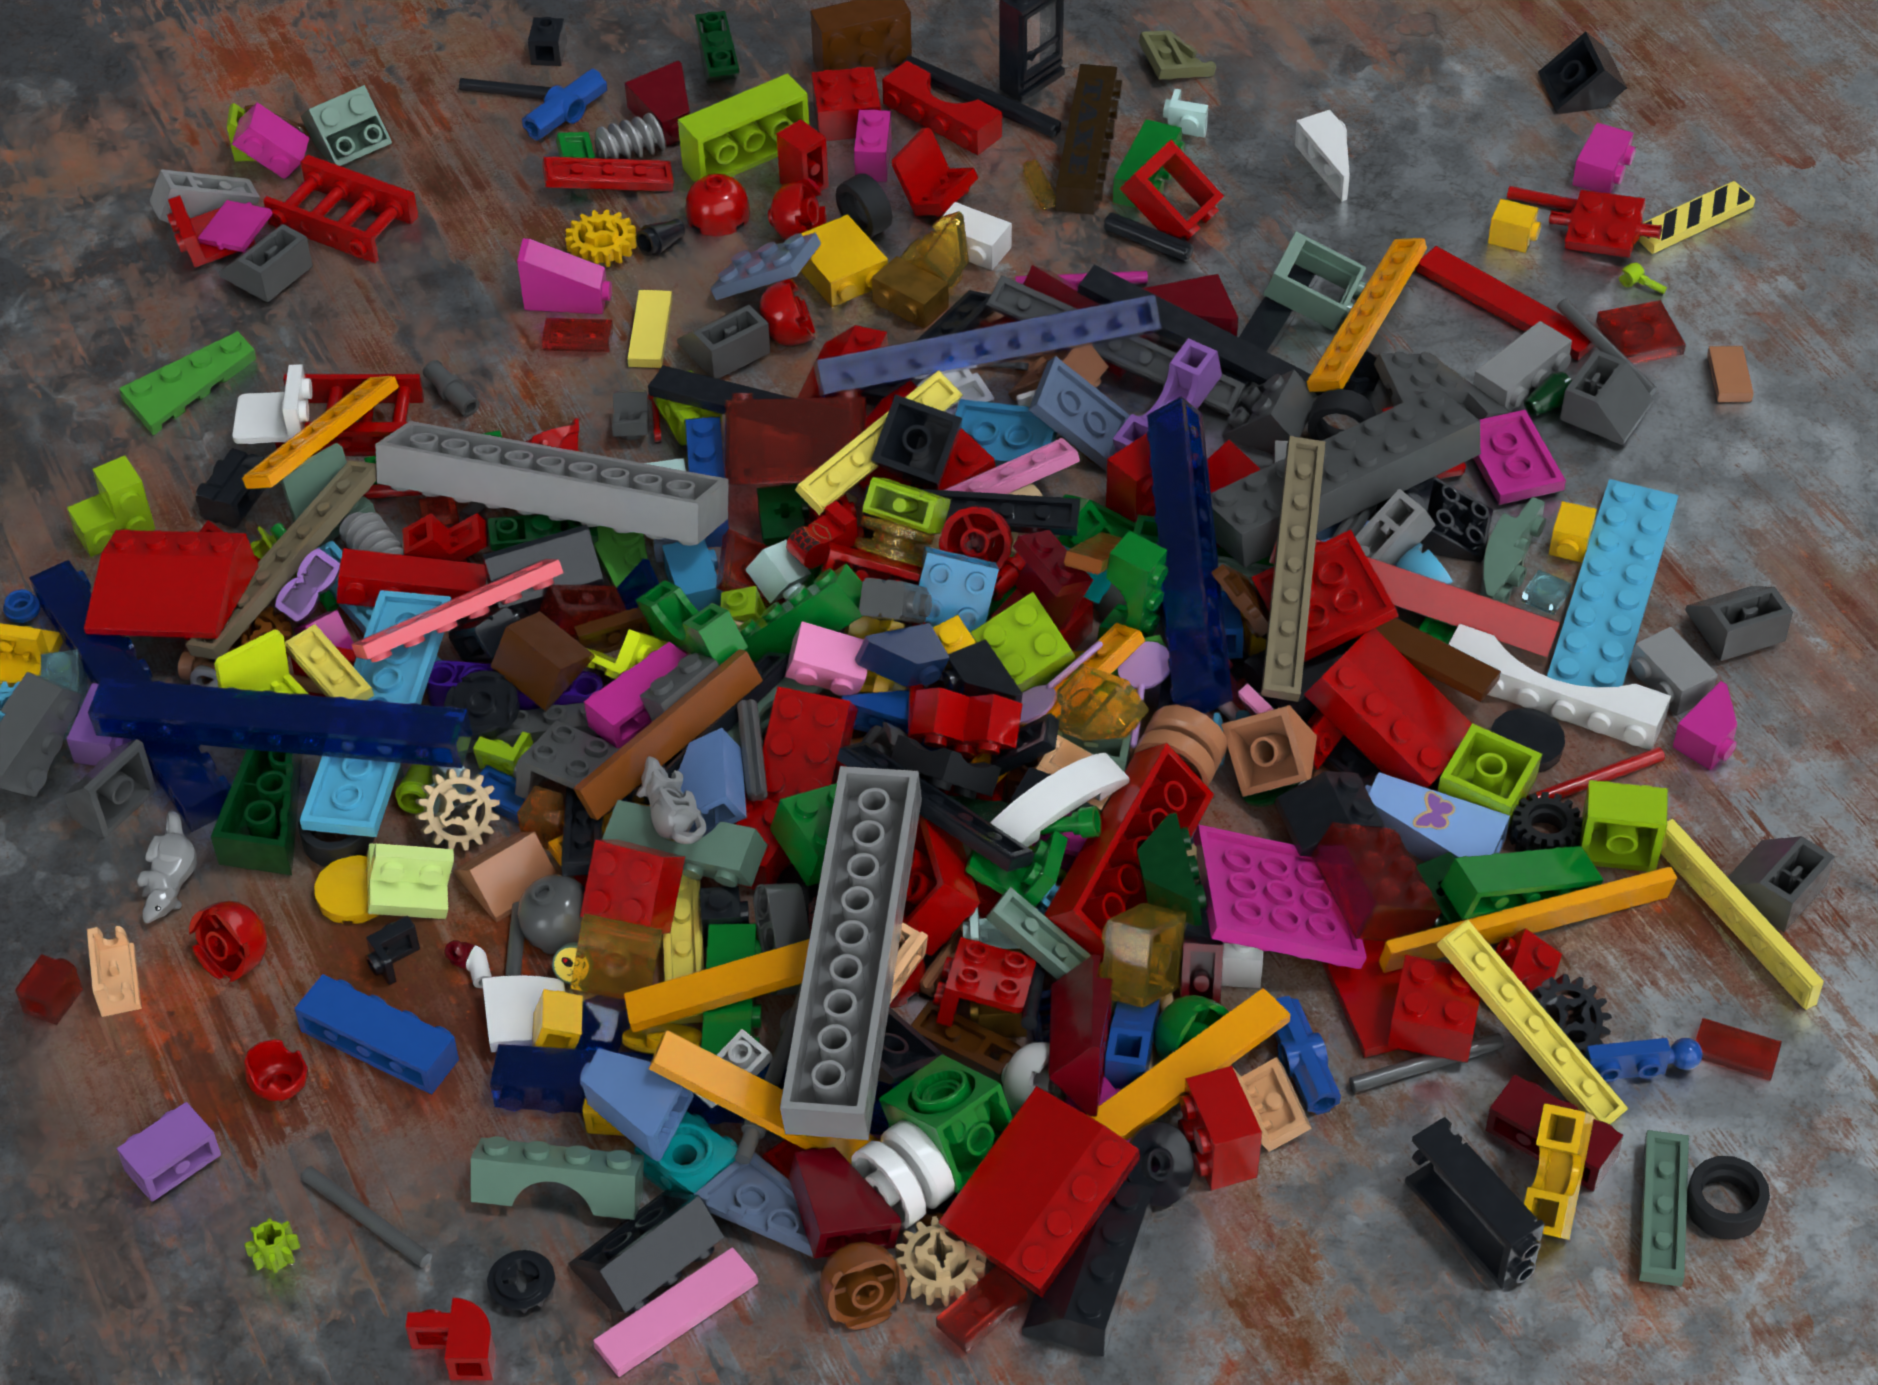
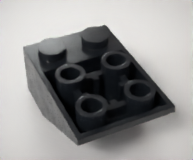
M1435 476L1403 491L1427 511L1436 525L1420 542L1423 544L1422 553L1429 549L1433 555L1482 562L1484 560L1493 514L1492 508ZM1390 498L1377 504L1376 513Z

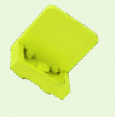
M629 629L617 659L588 649L595 657L586 667L597 668L604 671L605 675L617 679L621 673L631 669L647 658L651 652L658 650L668 642Z
M272 630L218 657L214 663L223 713L246 738L253 735L259 720L278 722L311 705L309 694L289 673L284 636L279 630Z

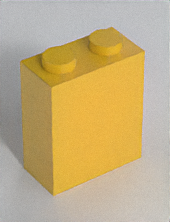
M848 214L801 233L802 236L816 232L821 242V245L801 269V272L831 307L872 291V277L888 264V258Z

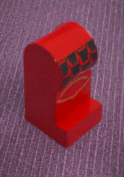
M834 501L825 507V515L810 523L808 527L798 528L791 534L786 544L787 551L806 568H816L824 563L830 542L849 548L858 543L857 519L839 502Z

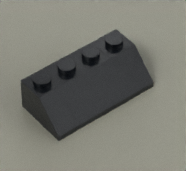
M1127 1181L1123 1182L1044 1296L1040 1297L1038 1294H1034L1022 1327L1023 1334L1100 1356L1105 1355L1152 1216L1153 1188Z

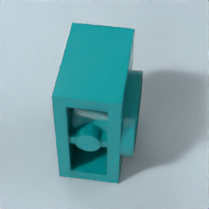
M686 1111L660 1161L651 1159L638 1147L634 1148V1152L637 1155H644V1177L663 1191L669 1190L695 1194L736 1160L735 1155L739 1146L730 1137H721L710 1129L709 1124L700 1115L695 1113L691 1115ZM685 1162H691L688 1165H680Z

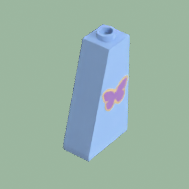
M1379 772L1373 785L1365 786L1385 826L1381 835L1424 862L1451 852L1454 858L1500 853L1506 840L1510 815Z

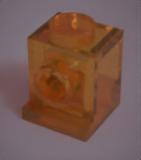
M535 785L517 812L520 832H535L542 847L549 850V841L563 835L565 809L562 794Z

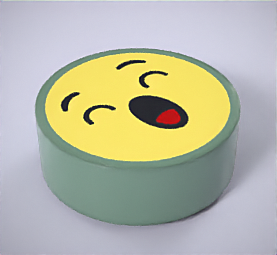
M567 943L554 955L552 961L553 971L565 983H580L593 970V955L581 943Z

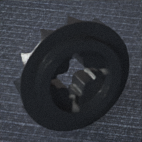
M518 1250L502 1256L494 1263L488 1274L487 1286L494 1304H500L507 1312L514 1309L521 1310L526 1314L528 1308L536 1305L542 1307L548 1295H553L556 1277L552 1264L545 1256L535 1251ZM519 1271H523V1275L526 1276L528 1282L526 1289L522 1293L518 1290L517 1285H514L517 1284L518 1277H520Z

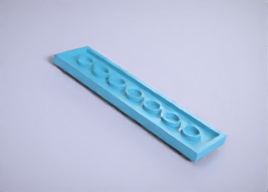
M1609 479L1547 677L1579 686H1623L1679 495Z
M380 590L364 638L451 600V597ZM436 630L424 635L425 641L412 647L404 648L403 644L391 649L392 655L381 661L372 663L370 659L356 658L353 667L372 687L374 696L343 715L338 710L299 820L302 830L377 837L444 632L437 633Z

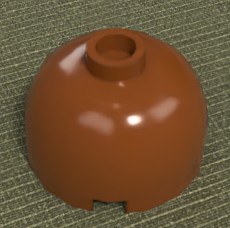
M863 1241L841 1247L828 1258L822 1268L819 1290L831 1319L836 1323L837 1321L843 1322L849 1329L857 1330L871 1328L887 1320L892 1315L889 1309L895 1305L897 1300L902 1303L906 1297L908 1282L902 1267L892 1254L882 1246Z

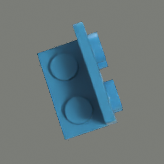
M925 546L921 559L923 568L918 586L927 588L929 595L932 597V609L924 622L930 623L932 627H935L959 615L971 634L973 630L986 623L999 571L997 564Z

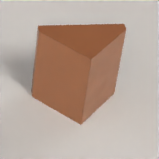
M1290 705L1221 724L1223 733L1227 738L1228 750L1242 797L1311 779L1317 735Z
M517 832L453 870L458 880L496 923L511 914L512 904L519 902L525 889L534 881L547 875L557 874L535 832Z

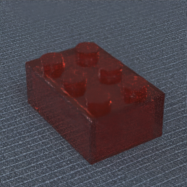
M1332 822L1311 855L1355 939L1387 942V940L1426 931L1432 927L1442 912L1396 830Z

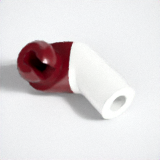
M458 940L450 941L446 945L444 954L451 964L470 971L473 985L476 988H483L482 978L492 977L484 950L476 945Z

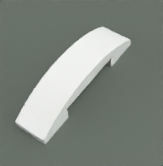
M1106 753L1088 756L1058 770L1037 783L1013 801L990 823L1028 847L1039 840L1041 830L1094 797L1099 801L1103 800L1128 784L1130 778Z

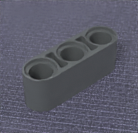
M797 883L758 885L754 892L753 906L761 953L810 939L805 900L800 885ZM800 984L770 992V994L773 996L797 995Z

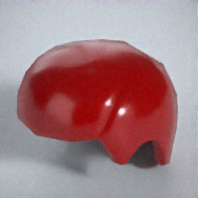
M279 1039L257 1043L247 1051L244 1059L247 1085L260 1098L282 1102L291 1099L305 1087L309 1073L299 1050L296 1052L287 1050Z

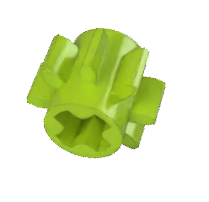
M268 1218L266 1222L261 1223L259 1226L250 1228L254 1241L246 1242L245 1248L248 1256L253 1257L252 1259L257 1270L264 1266L277 1273L279 1269L284 1268L288 1263H295L291 1250L299 1249L300 1242L297 1234H292L289 1221L280 1224Z

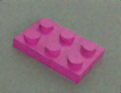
M1526 410L1480 419L1481 454L1473 459L1499 505L1564 491L1566 480Z

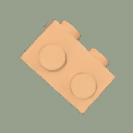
M1277 1057L1243 1076H1240L1234 1069L1262 1130L1261 1144L1268 1152L1312 1129L1283 1064Z

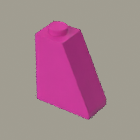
M523 238L517 263L524 310L603 314L605 302L611 301L612 282L606 281L605 267L537 241Z

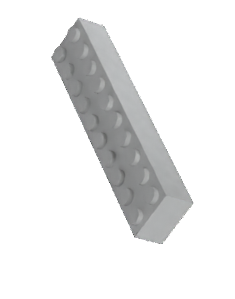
M409 421L375 444L377 483L391 486L393 490L397 491L410 489L420 491L423 495L429 497L440 495L452 497L456 502L467 503L473 501L483 503L486 507L492 509L505 507L515 509L519 514L523 515L535 513L547 515L551 520L555 521L568 519L581 522L582 525L587 524L588 527H610L618 533L636 532L646 534V537L650 539L668 538L678 540L680 544L688 546L699 544L728 519V479L414 421Z
M840 766L780 1105L785 1134L869 1140L922 801L918 771Z

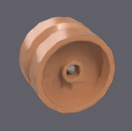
M1164 706L1154 712L1144 735L1140 738L1131 756V760L1136 752L1167 742L1203 783L1209 787L1216 773L1215 771H1217L1228 749L1227 738L1220 726L1207 715L1185 706Z

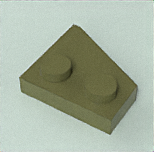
M1170 30L1141 32L1139 44L1158 79L1172 80L1175 78L1214 76L1216 64L1211 60L1203 63L1196 57L1197 50L1189 44L1182 42Z

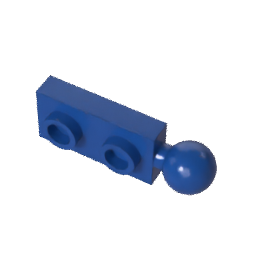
M1667 1038L1587 1046L1585 1058L1606 1083L1632 1077L1653 1078L1657 1075L1665 1074L1667 1065L1672 1063L1679 1069L1691 1070L1700 1064L1703 1056L1701 1046L1691 1038H1680L1671 1047Z

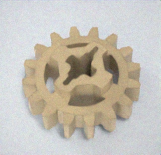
M447 769L446 779L439 774H434L432 778L435 785L433 787L429 785L421 787L427 794L426 799H416L415 802L424 807V812L415 815L416 819L425 820L427 823L420 830L422 834L433 832L434 836L431 843L438 845L445 840V849H454L456 842H458L461 850H469L470 840L476 845L483 844L480 834L482 832L493 834L494 831L488 823L490 820H499L500 817L495 813H491V807L500 804L499 800L490 799L488 796L495 789L493 785L482 787L481 784L484 776L481 774L470 779V769H462L459 777H457L454 769ZM463 784L470 787L473 791L465 795L459 794L452 785ZM438 796L441 800L438 812L434 814L433 806ZM453 801L455 803L468 802L461 810L462 818L460 816L447 817L454 810ZM481 805V817L477 823L475 820L476 810ZM451 824L457 825L459 830L463 832V835H451L442 829Z
M934 1216L931 1220V1226L926 1227L921 1221L916 1222L915 1234L906 1230L903 1232V1244H896L895 1247L896 1260L905 1273L908 1282L907 1287L910 1286L911 1298L916 1299L921 1294L926 1295V1305L931 1306L936 1297L941 1298L944 1306H949L950 1296L955 1295L962 1302L965 1300L966 1288L975 1292L978 1290V1278L985 1277L984 1263H986V1257L939 1225L937 1216ZM937 1254H940L941 1261L944 1262V1268L940 1267V1261H937Z

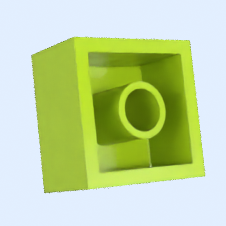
M1034 592L971 632L977 643L985 639L987 640L1021 692L1035 686L1048 684L1076 660L1073 651Z
M1472 723L1440 777L1438 792L1510 815L1509 828L1512 823L1515 807L1519 806V801L1522 798L1526 799L1536 781L1542 754Z
M1589 780L1581 816L1583 822L1578 846L1583 848L1594 866L1646 872L1657 869L1667 828L1668 788Z

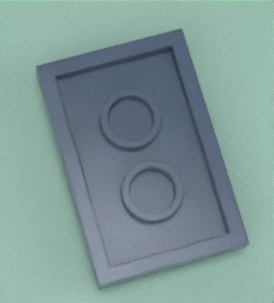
M816 232L805 236L799 233L789 237L783 243L775 244V242H769L754 252L749 253L748 250H743L731 258L732 263L718 274L719 279L710 290L715 299L719 300L795 277L819 248L821 242Z
M1056 356L1047 362L1029 407L1030 412L1105 471H1107V459L1116 453L1113 438L1130 416Z

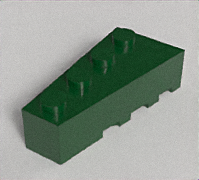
M259 720L211 834L219 865L292 875L302 764V750L295 725Z

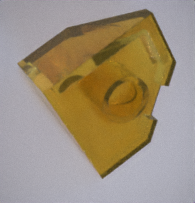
M960 211L942 216L933 224V228L936 231H930L922 239L919 237L915 239L900 257L948 282L950 289L962 280V271L969 263L964 215Z
M1082 663L1057 690V701L1061 705V715L1057 716V719L1060 720L1059 731L1083 741L1126 738L1149 711L1128 680Z

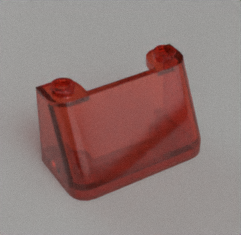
M858 390L837 391V397L791 399H753V393H732V400L725 401L724 478L728 479V485L801 483L867 429L866 397H858ZM868 476L861 482H868Z

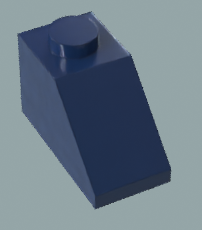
M926 623L865 636L855 661L863 668L902 686L910 687L919 684L930 685L938 681L950 657L931 624Z

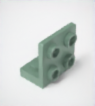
M338 443L308 458L280 481L293 523L347 463L343 448ZM362 496L345 517L356 512L376 513L373 503L365 496ZM344 518L318 547L340 535L339 528Z

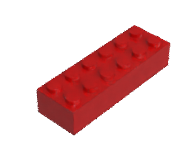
M1167 742L1134 754L1124 772L1130 778L1129 783L1112 793L1100 815V836L1087 838L1044 914L1090 955H1101V964L1105 968L1124 963L1153 907L1148 905L1141 878L1138 848L1166 816L1171 813H1177L1180 828L1188 827L1191 839L1214 796V793Z

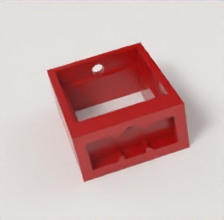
M1172 140L1164 145L1119 188L1158 230L1180 239L1183 237L1186 241L1201 228L1197 224L1200 219L1207 223L1219 211L1215 205L1224 197ZM1162 166L1201 207L1187 221L1148 180Z

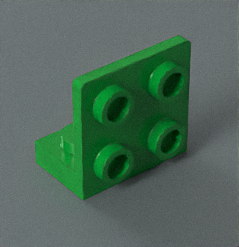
M1055 830L1046 842L1039 840L1032 849L1035 855L1030 866L1006 872L971 849L965 870L977 882L988 885L1002 895L1012 887L1031 905L1036 907L1057 881L1068 838Z

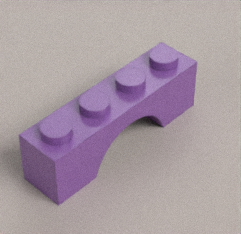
M1189 338L1169 363V372L1165 386L1154 406L1142 416L1131 414L1114 436L1113 443L1116 453L1158 425L1175 438L1222 376L1216 350Z

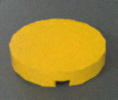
M356 855L338 859L320 872L314 884L317 906L324 916L333 922L342 924V920L359 924L378 916L377 914H368L366 856Z

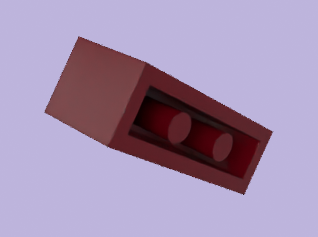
M1514 1074L1491 1105L1485 1131L1539 1161L1540 1150L1536 1142L1544 1103L1574 1110L1579 1109L1574 1104L1562 1101L1544 1091L1538 1084L1526 1081ZM1596 1119L1593 1120L1581 1185L1593 1192L1617 1160L1624 1136L1610 1124Z

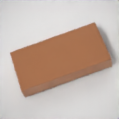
M1709 346L1707 357L1717 402H1752L1754 392L1743 346Z

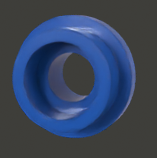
M21 589L11 592L6 597L3 611L9 621L24 623L34 619L39 614L41 606L35 595L28 590Z

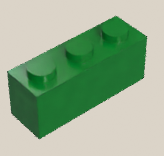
M1148 119L1145 120L1114 176L1113 203L1137 208L1119 188L1170 140L1184 152L1185 142L1181 141V127ZM1162 166L1148 180L1163 194L1164 183L1166 180H1171L1172 176Z

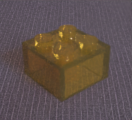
M1141 903L1107 920L1102 932V943L1105 947L1103 962L1100 965V977L1113 979L1112 1000L1144 1008L1178 989L1186 920L1185 912Z

